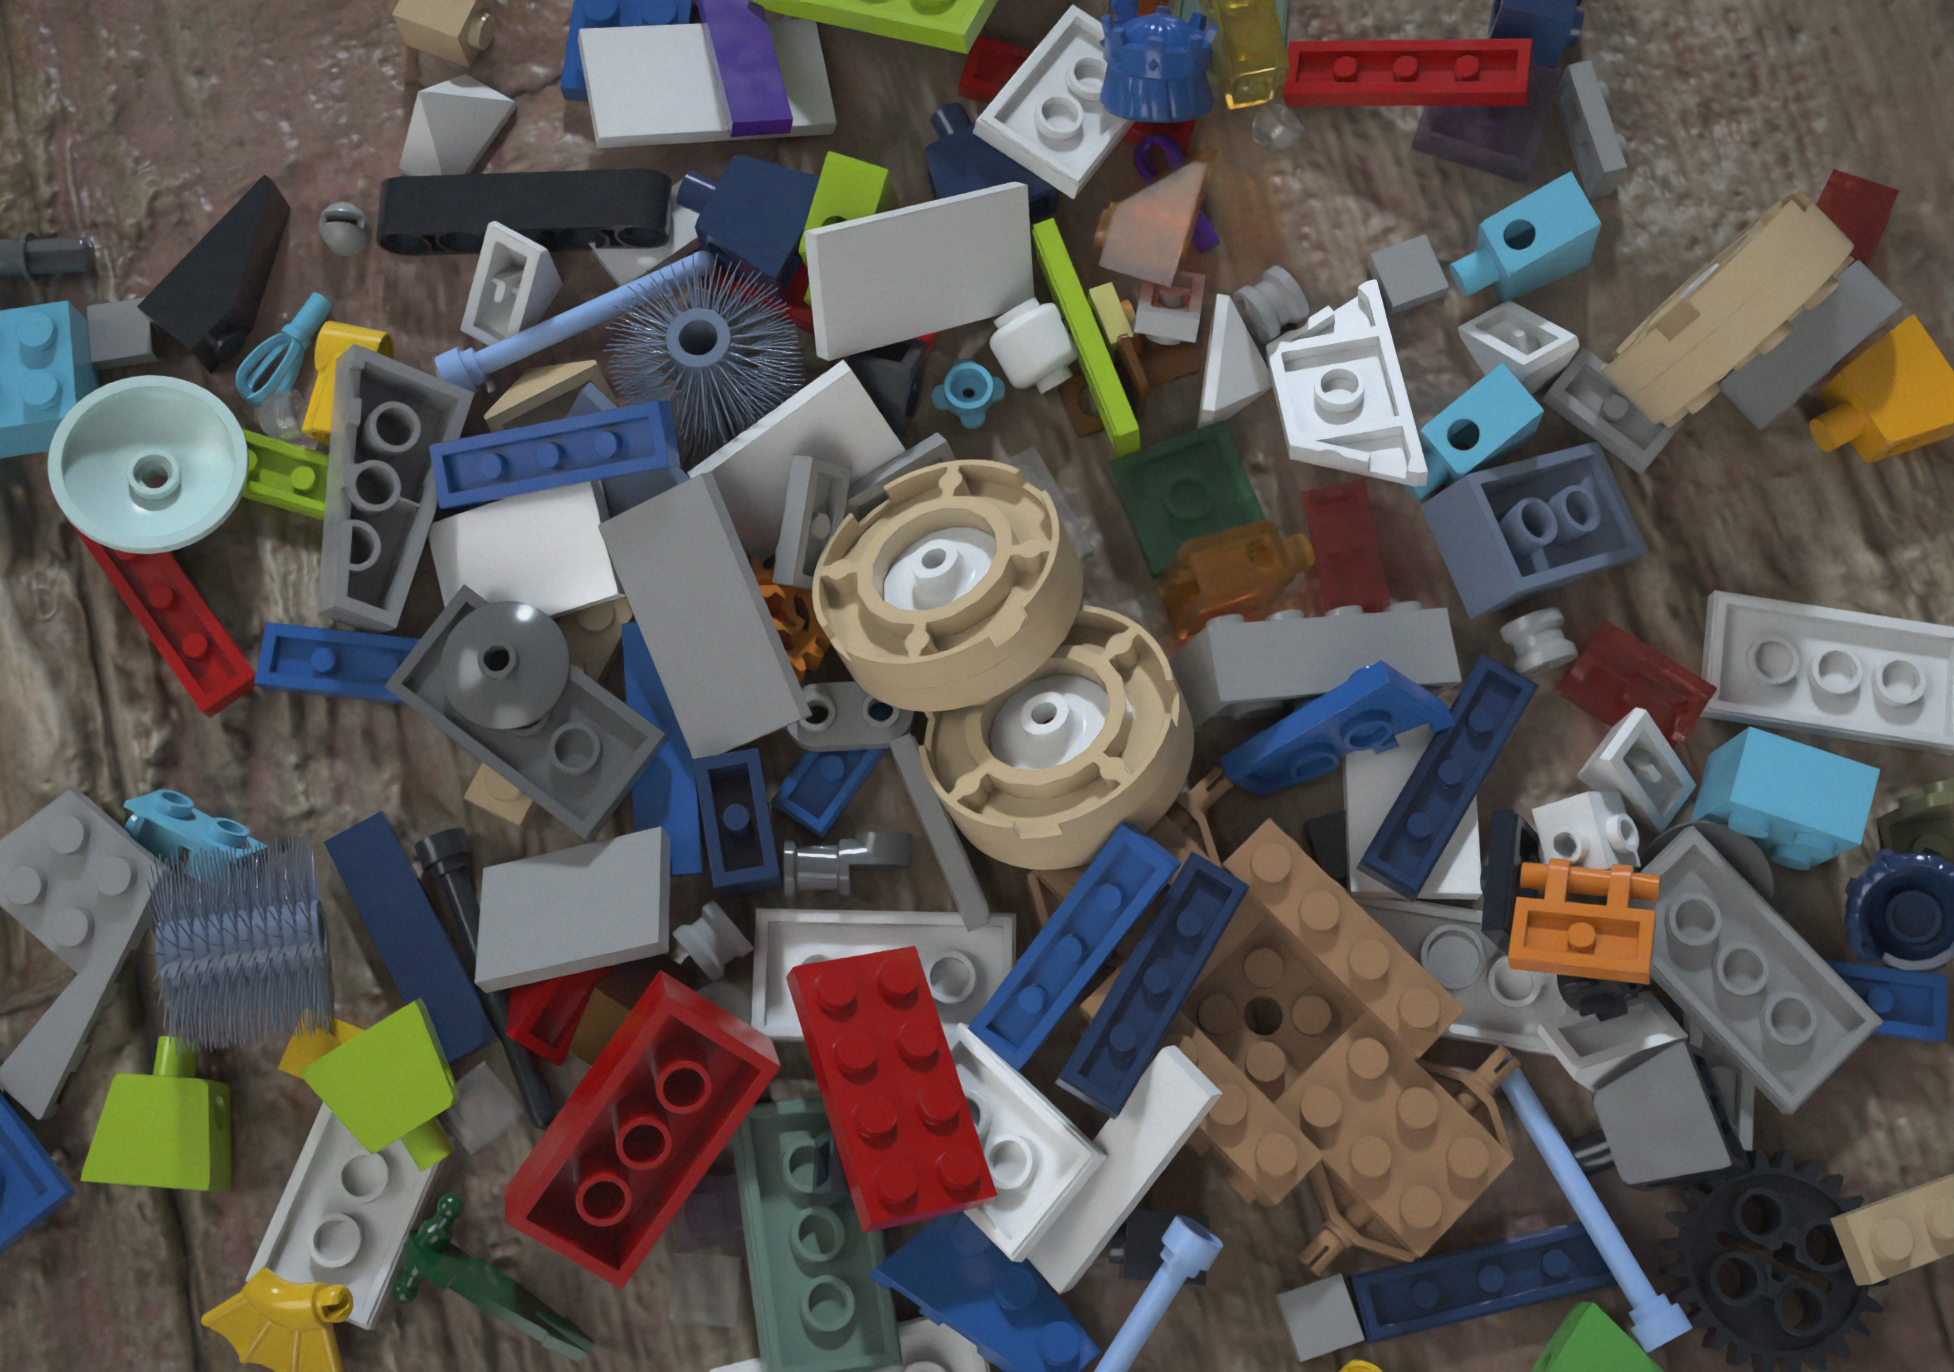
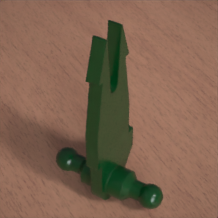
M447 1193L443 1195L438 1201V1210L434 1217L424 1220L420 1229L411 1230L403 1244L404 1251L406 1252L401 1261L404 1272L392 1285L391 1294L393 1299L401 1304L412 1302L418 1294V1286L421 1280L428 1279L443 1290L449 1287L487 1313L542 1342L541 1346L580 1363L584 1355L591 1352L595 1342L567 1316L565 1318L560 1316L515 1280L481 1258L475 1259L452 1244L451 1240L454 1233L451 1226L455 1219L461 1216L465 1205L463 1199L458 1194Z

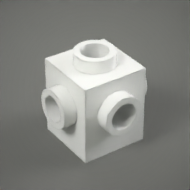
M1588 791L1532 809L1540 839L1538 854L1541 864H1549L1550 858L1572 860V867L1611 870L1612 864L1632 865L1634 869L1641 867L1637 853L1639 846L1638 831L1633 820L1626 813L1621 791Z

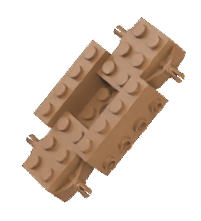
M1213 766L1211 771L1189 792H1179L1166 813L1146 832L1148 836L1182 864L1102 967V971L1111 973V975L1080 1005L1076 1017L1084 1026L1077 1033L1082 1038L1192 851L1248 884L1250 888L1147 1068L1162 1048L1175 1045L1223 1093L1184 1144L1199 1157L1208 1150L1227 1169L1220 1176V1179L1247 1206H1250L1255 1199L1263 1207L1277 1205L1307 1173L1309 1174L1326 1220L1321 1224L1324 1227L1321 1233L1297 1256L1304 1264H1309L1325 1247V1250L1308 1267L1316 1276L1319 1277L1321 1272L1344 1248L1349 1249L1352 1245L1397 1261L1412 1262L1416 1257H1422L1515 1159L1493 1097L1495 1096L1494 1091L1516 1068L1521 1066V1063L1516 1056H1512L1494 1072L1499 1064L1511 1053L1502 1045H1499L1475 1072L1463 1073L1418 1059L1466 1009L1448 992L1439 980L1427 972L1408 954L1385 928L1369 916L1339 883L1330 878L1305 853L1301 846L1283 832L1270 818L1221 866L1206 820L1207 810L1234 785L1225 776L1215 787L1207 792L1223 773L1220 768ZM1092 862L1064 869H1032L1027 875L1026 885L1041 930ZM1019 959L1012 964L1013 967L1016 965ZM1265 999L1276 1006L1280 1015V1023L1274 1033L1263 1036L1255 1034L1248 1028L1244 1019V1011L1250 1001Z

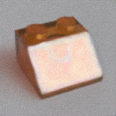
M1205 147L1135 186L1119 202L1112 201L1109 210L1104 209L1094 239V246L1103 248L1099 266L1171 288L1184 267L1218 150Z

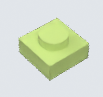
M1112 282L1089 289L1087 302L1113 363L1117 337L1127 333L1133 345L1134 336L1139 335V333L1133 332L1136 315L1129 300L1120 302Z

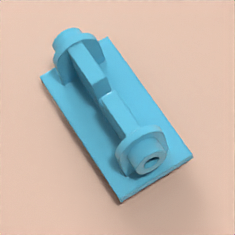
M159 789L156 792L125 801L123 807L135 813L128 819L124 829L158 859L160 854L162 862L165 863L166 859V864H168V857L170 866H173L171 852L173 853L174 865H177L176 854H178L179 863L184 848L191 850L192 875L195 878L193 867L195 855L196 873L199 880L197 853L204 883L200 848H202L207 885L205 850H207L210 878L211 863L209 856L212 858L216 878L214 848L220 880L217 846H219L223 881L222 851H224V862L228 874V861L225 849L228 852L233 878L229 844H231L235 877L234 846L236 848L239 871V852L244 864L242 844L244 845L246 860H248L246 842L248 843L249 859L251 858V847L253 857L257 856L255 845L258 855H260L259 842L248 836L249 830L244 825L230 819L208 816L193 808L194 802L179 792ZM260 842L261 852L263 854V843ZM264 844L265 853H266L267 850H268V848H269V846H267V845ZM188 857V860H187V868H188V874H189V876H191V874H190L189 857ZM241 866L242 882H243V885H244V877H243L242 866ZM229 873V882L232 890L231 878ZM226 877V889L228 890V882Z

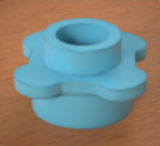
M962 358L954 362L952 369L945 377L944 385H938L934 388L932 401L937 409L949 410L957 415L963 427L976 429L984 424L985 413L990 406L1004 398L1005 385L1000 378L991 377L984 367L976 364L972 359ZM971 389L975 394L972 398H966L963 396L964 390Z

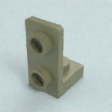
M1954 779L1926 784L1923 786L1924 792L1898 798L1899 808L1877 818L1883 849L1890 847L1894 853H1922L1926 847L1941 852L1942 859L1948 860L1954 865V823L1952 819L1954 818Z

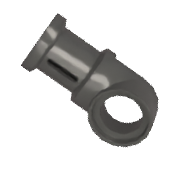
M888 831L863 832L855 834L854 839H840L838 845L799 846L796 839H785V897H796L798 891L837 890L840 897H851L852 871L912 868V835L904 832Z

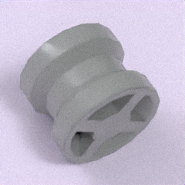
M1277 265L1262 274L1261 282L1256 286H1243L1233 294V303L1246 328L1258 341L1264 344L1270 343L1279 337L1282 326L1287 323H1299L1309 314L1308 302L1300 286L1285 269Z
M1559 607L1546 608L1527 614L1506 624L1499 630L1504 643L1513 646L1517 656L1513 665L1516 673L1525 678L1536 676L1559 668L1579 656L1575 644L1564 637L1561 628L1565 619Z
M713 899L702 907V915L692 925H681L672 933L713 983L724 975L725 965L734 957H745L754 950L749 941Z

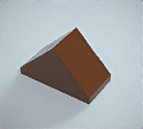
M665 954L617 964L594 987L568 1051L592 1066L660 970L689 988L697 975Z

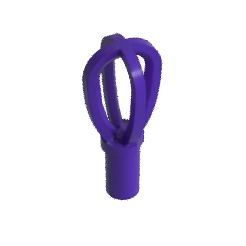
M1159 133L1150 135L1142 140L1133 153V162L1138 173L1156 197L1172 208V214L1175 219L1181 221L1199 255L1212 250L1220 244V240L1200 207L1202 203L1196 195L1194 178L1180 146L1172 138ZM1160 146L1166 154L1180 185L1182 199H1178L1169 190L1154 168L1150 159L1152 147Z

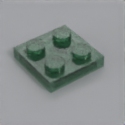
M1224 420L1108 461L1107 472L1152 581L1262 541L1270 535L1271 529Z

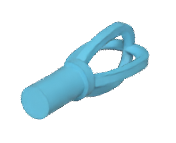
M313 292L290 324H285L279 334L263 341L241 363L236 372L235 383L238 392L245 401L255 407L265 409L274 408L283 402L299 375L304 359V351L311 344L310 339L334 308L327 298ZM288 349L269 381L259 391L254 393L252 390L278 357ZM269 353L247 380L249 372L262 359V357ZM285 375L276 392L271 397L266 398L276 388L278 383Z

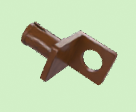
M1127 333L1117 337L1113 365L1135 419L1144 416L1150 389L1200 373L1198 355L1192 342L1182 341L1176 345H1163L1138 354L1134 350ZM1083 373L1073 376L1058 385L1059 394L1074 431L1080 438L1105 430L1100 416L1088 415L1079 406L1078 397L1088 387Z

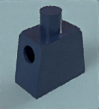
M961 103L947 104L932 115L930 123L939 140L930 143L924 149L926 178L933 200L1010 182H1019L1028 185L1030 224L1056 212L1057 188L973 134L975 123H971Z
M737 155L731 159L719 182L693 170L689 171L679 187L677 204L699 214L695 230L701 250L709 251L714 255L715 259L718 253L717 262L726 269L729 268L732 262L729 269L732 273H734L741 260L735 275L741 278L745 271L742 280L746 281L752 271H754L747 281L748 284L762 271L751 286L754 287L757 282L755 289L759 290L766 283L759 291L763 293L768 287L773 285L764 293L765 296L779 287L768 298H774L772 301L775 302L781 300L778 302L781 304L804 264L799 254V246L820 176L748 156Z

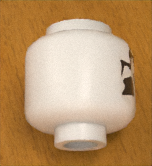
M1035 297L1018 305L994 321L998 330L990 338V347L1010 383L1015 388L1026 389L1036 384L1039 392L1043 394L1073 376L1068 365L1076 360L1079 355L1070 327L1057 305L1053 303L1039 305Z

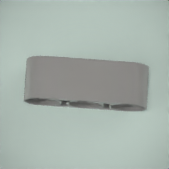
M1860 260L1854 262L1835 278L1840 284L1826 299L1809 312L1804 309L1790 322L1795 328L1781 343L1764 356L1759 353L1739 371L1733 370L1720 383L1723 387L1720 392L1759 432L1778 419L1903 307L1904 304Z

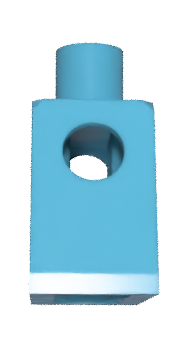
M1571 171L1485 219L1478 228L1475 252L1450 264V272L1457 288L1464 297H1468L1493 285L1503 302L1511 301L1588 266L1602 223Z
M1502 362L1420 430L1419 440L1428 470L1427 485L1420 487L1402 485L1414 499L1420 502L1443 483L1446 487H1449L1467 474L1497 467L1532 441L1544 410ZM1451 444H1462L1469 450H1457Z

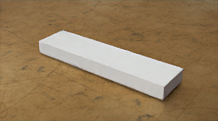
M1175 1045L1162 1048L1141 1076L1120 1115L1115 1120L1110 1118L1092 1141L1107 1155V1158L1026 1256L1058 1294L1073 1289L1223 1094Z

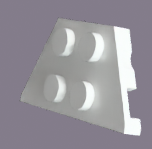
M1376 280L1367 281L1358 287V296L1339 309L1333 311L1327 306L1311 316L1303 327L1297 330H1289L1266 345L1267 365L1289 459L1415 487L1427 485L1428 470Z

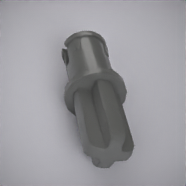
M25 232L19 238L0 240V276H23L27 281H38L41 278V274L84 273L94 269L96 266L94 244L86 237L38 239L34 233Z

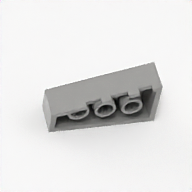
M355 343L336 359L317 614L371 634H382L397 628L439 502L429 445L460 438L474 392Z
M1418 601L1393 604L1384 608L1383 612L1364 614L1362 606L1352 605L1332 609L1325 613V617L1305 618L1302 610L1277 612L1267 616L1266 621L1245 622L1244 616L1239 614L1218 616L1206 621V627L1168 660L1189 708L1194 732H1201V725L1212 717L1229 715L1231 727L1257 724L1258 719L1279 714L1284 711V707L1292 706L1294 713L1296 708L1302 703L1323 696L1346 682L1351 674L1358 669L1374 665L1380 660L1436 697L1462 681L1447 607L1422 609L1421 602Z

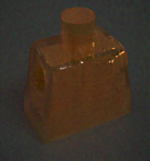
M1265 519L1183 542L1156 582V587L1179 640L1199 633L1206 627V621L1212 618L1230 614L1244 616L1273 604L1294 580L1295 574L1314 567V550L1305 534L1298 533L1281 539L1275 523Z

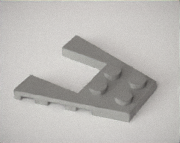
M70 789L0 840V906L77 973L76 977L0 1067V1086L38 1121L52 1119L60 1106L56 1100L69 1073L77 1072L90 1045L86 1042V1039L102 1007L109 1006L120 984L116 981V978L130 949H137L147 929L146 925H149L152 919V914L146 900L153 914L156 911L147 880H149L158 907L150 864L159 900L161 901L154 855L85 794ZM156 857L160 886L162 887L160 860ZM161 862L164 888L166 890V879L163 869H165V864ZM167 867V880H168V884H169V882H170V874H169V869H168V867Z

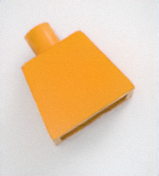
M1913 314L1844 367L1820 391L1821 400L1828 411L1813 418L1809 423L1812 438L1822 450L1831 452L1850 441L1860 458L1867 463H1873L1949 438L1954 435V371L1918 318Z

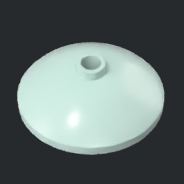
M145 375L125 378L109 383L88 394L61 421L52 439L48 455V476L51 489L59 507L68 520L81 533L104 546L139 554H153L180 549L203 539L225 522L238 505L244 493L249 474V454L245 437L237 419L229 408L206 389L194 383L167 376ZM163 476L168 478L162 487H147L148 481L153 477Z

